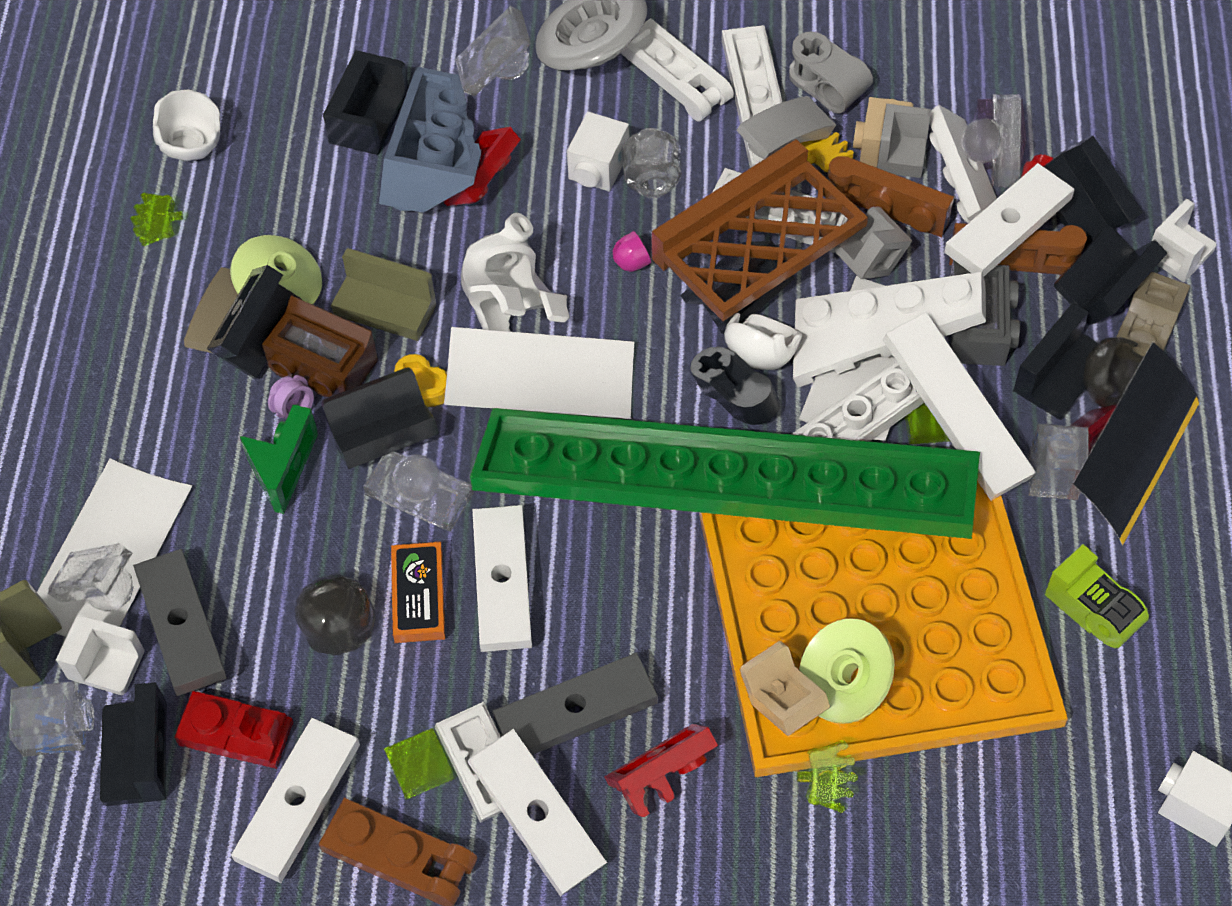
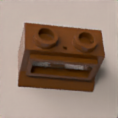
M292 295L286 313L262 344L268 366L274 373L282 378L300 375L307 380L308 385L316 393L324 397H331L361 385L378 361L372 331Z

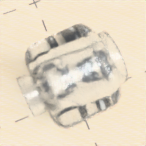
M646 128L627 139L623 145L622 156L624 180L629 188L644 197L654 198L664 196L678 184L682 176L680 145L674 136L656 128Z

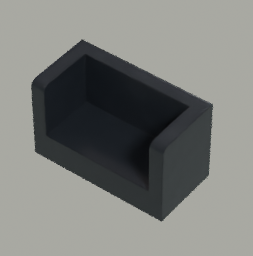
M355 50L323 113L330 144L374 155L379 154L409 88L405 63L403 61Z

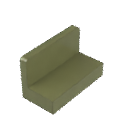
M346 248L342 255L346 278L331 304L333 314L347 320L419 341L436 307L432 275L423 270Z
M22 580L0 592V666L22 690L41 681L27 648L62 629L59 619L27 580Z

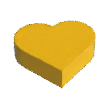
M409 354L399 359L395 365L394 372L407 367L412 369L425 405L427 407H434L443 404L447 372L439 367H430L429 361L418 354Z

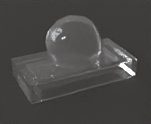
M512 6L507 8L455 59L461 85L465 93L475 97L495 77L503 80H514L523 75L529 63V53L526 48L531 43L522 11Z
M993 94V119H976L963 132L961 142L967 157L977 163L992 162V186L1011 187L1020 179V94Z
M395 451L381 457L363 486L365 495L449 532L452 531L474 494L471 484L441 472L435 462L429 457L419 454L404 456Z
M120 543L70 552L47 589L49 590L47 594L60 603L86 599L93 608L104 612L116 611L122 608L132 597L134 590L133 580L125 566L133 553Z

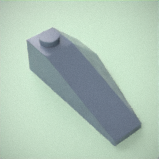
M416 66L384 157L379 204L391 206L401 211L424 213L474 184L481 159V149L479 143H475L473 137L474 125L472 120L468 119L466 113L467 102L459 75Z

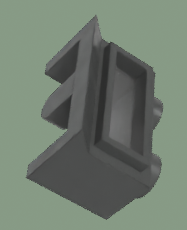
M953 260L950 276L971 273ZM996 265L984 276L986 322L952 334L950 347L962 364L1005 366L1009 349L1018 347L1020 323L1019 320L1010 319V309L1017 308L1019 283L1018 281L1009 280V266Z

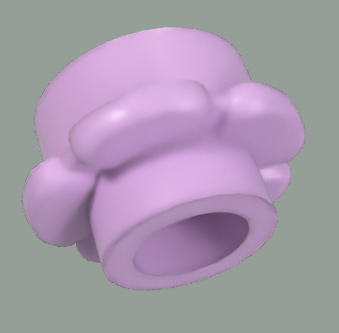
M295 375L293 378L285 376L276 381L271 387L268 406L270 411L276 412L279 418L285 417L287 419L293 404L311 408L314 395L304 377L300 375Z

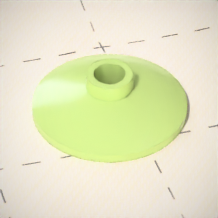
M262 235L247 240L237 249L231 262L230 275L232 284L238 294L253 269L269 265L283 274L279 282L280 285L300 297L303 301L314 305L321 292L322 276L316 260L303 246L285 237ZM276 266L283 268L285 271L279 270Z
M842 619L820 630L806 647L799 667V671L826 692L830 708L818 716L829 722L846 724L859 721L870 715L882 703L891 687L895 667L892 647L882 631L864 620ZM858 668L857 676L851 682L852 673Z

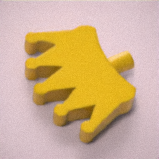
M834 132L833 135L826 139L801 142L808 149L807 161L811 164L815 163L824 172H828L830 161L835 157L846 156L853 159L854 151H847L848 142L846 140L838 143L839 133Z

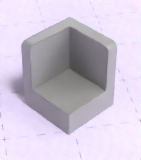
M886 103L877 168L895 175L921 178L931 116L930 109Z
M879 206L871 207L866 213L868 217L867 226L833 248L836 254L860 279L889 276L912 242L906 233Z

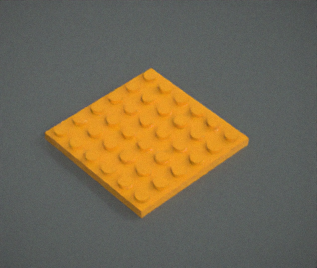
M978 481L972 539L699 512L755 778L1065 727L1068 717L1002 496L991 501ZM851 618L860 619L882 631L892 647L895 665L894 676L885 699L876 710L865 718L852 723L839 724L829 722L817 716L787 736L751 704L740 668L778 641H782L789 647L794 666L799 670L802 656L809 642L820 630L835 621ZM858 668L852 673L851 682L856 678Z

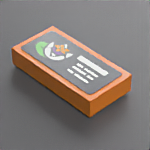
M441 542L391 545L394 642L445 640L443 550Z

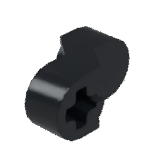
M718 346L709 347L698 353L692 360L690 369L701 392L717 400L735 419L746 424L759 425L770 421L780 410V400L770 379L755 372L736 352Z

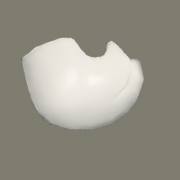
M186 89L171 91L158 100L154 107L153 137L160 151L171 158L191 161L205 158L217 146L221 129L220 111L218 106L206 94Z
M736 313L728 322L724 333L728 348L736 352L752 369L776 370L781 368L792 358L802 338V334L799 331L760 314H751L742 324L739 323L740 314Z

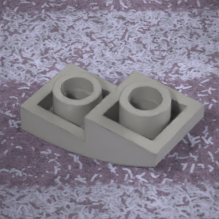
M809 96L791 99L763 110L741 123L736 131L748 142L749 149L755 155L766 159L795 139L800 143L826 139L836 124Z

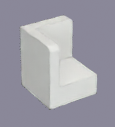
M1186 199L1155 230L1152 241L1156 240L1167 252V255L1160 261L1158 266L1182 282H1185L1205 262L1216 247V243L1188 225L1195 205L1189 199Z
M77 614L56 661L68 680L118 695H124L128 690L145 650L134 631Z

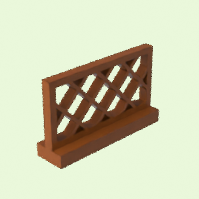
M795 139L652 231V260L663 271L670 267L722 321H725L865 228L868 223V217L807 161L808 149ZM806 179L818 191V198L790 196L791 188ZM764 206L782 207V221L755 219V212ZM789 208L816 210L815 224L787 222ZM821 211L840 212L848 221L841 226L821 225ZM728 229L747 231L746 245L719 242V235ZM753 231L779 233V247L752 245ZM786 234L814 236L813 244L804 250L784 248ZM691 253L711 254L709 268L689 267L682 259ZM717 255L744 257L743 271L715 269ZM750 258L778 260L777 268L768 274L748 272ZM713 282L741 284V290L738 294L724 302L713 291Z

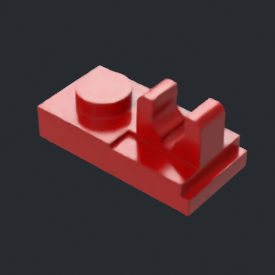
M192 691L174 738L178 746L277 769L294 721L291 717H287L286 713Z
M691 724L604 776L609 786L622 792L634 814L646 817L650 813L643 801L646 793L644 787L654 788L659 798L669 803L674 799V792L665 775L676 771L681 775L695 770L707 761L705 753L717 747L718 744L709 727Z

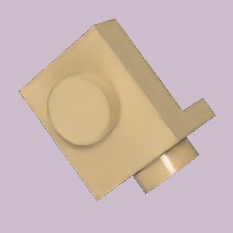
M869 97L865 122L856 121L853 148L861 149L860 162L877 168L886 103L913 107V103L895 99Z
M778 641L740 668L751 704L787 736L830 708L826 692L794 666L789 647L782 641Z

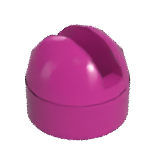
M635 231L623 236L615 243L612 251L613 259L622 270L633 272L651 264L650 256Z

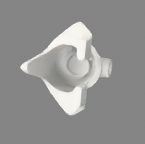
M513 213L505 221V228L501 232L484 236L471 244L466 251L461 270V285L476 312L483 330L510 332V324L508 322L510 316H521L527 310L544 308L549 321L566 322L570 318L567 309L568 296L552 293L535 273L536 254L526 242L533 233V226L529 219L520 213Z

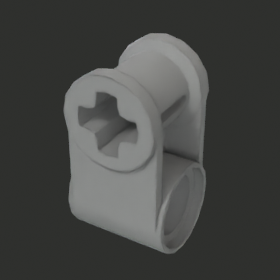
M810 31L798 35L793 41L792 54L795 60H793L789 69L791 82L820 101L824 107L833 113L840 114L844 112L872 85L873 76L867 65L859 58L851 56L832 43L825 35Z

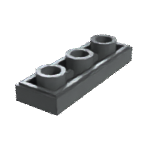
M182 549L134 564L133 567L176 696L227 679Z
M636 652L493 710V717L501 736L514 729L533 755L658 704V695ZM575 706L583 708V710L579 713H571L568 711L570 708Z

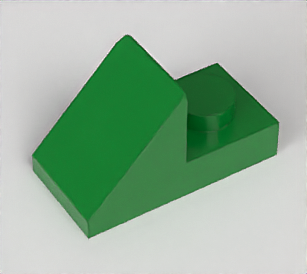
M293 404L286 421L282 420L277 425L273 444L240 436L246 458L276 513H285L318 436L311 408Z

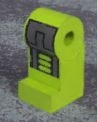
M1082 544L1052 572L1045 596L1089 634L1092 633L1100 641L1112 648H1119L1148 621L1149 614L1147 608L1136 594L1129 589L1121 587L1096 564L1098 557Z

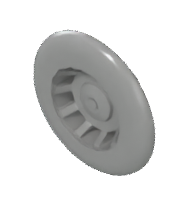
M565 1L548 16L538 32L535 45L538 58L546 66L559 70L587 69L606 63L627 48L628 44L642 28L647 16L646 1Z

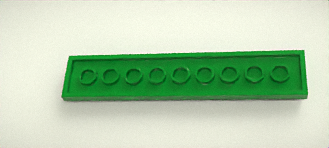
M493 408L470 475L472 490L972 539L980 452Z

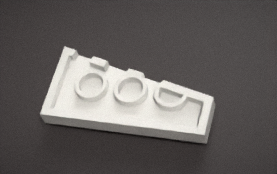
M982 272L796 299L795 330L802 334L793 359V379L797 387L813 383V376L833 369L836 374L855 368L854 362L880 353L882 358L892 355L883 342L885 334L927 312L943 337L985 323L986 289Z

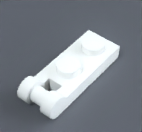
M651 18L643 24L638 34L628 44L627 48L621 52L624 57L683 104L688 114L696 121L700 122L711 114V108L714 105H723L734 96L732 86L722 75ZM701 85L706 90L703 93H700L695 88Z

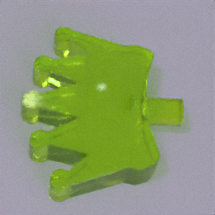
M142 193L140 196L144 203L134 205V209L139 215H133L130 218L135 226L133 231L137 237H140L139 241L142 246L164 238L173 237L175 233L172 221L183 220L182 211L173 212L175 207L173 198L170 195L161 196Z
M844 740L821 748L810 749L807 752L810 771H797V782H810L805 796L810 804L821 805L840 813L845 811V807L842 803H836L833 799L842 797L852 798L854 795L850 788H844L840 784L850 781L855 782L858 779L855 772L841 770L847 765L852 766L855 764V759L851 755L846 757L836 755L840 750L848 748V744Z

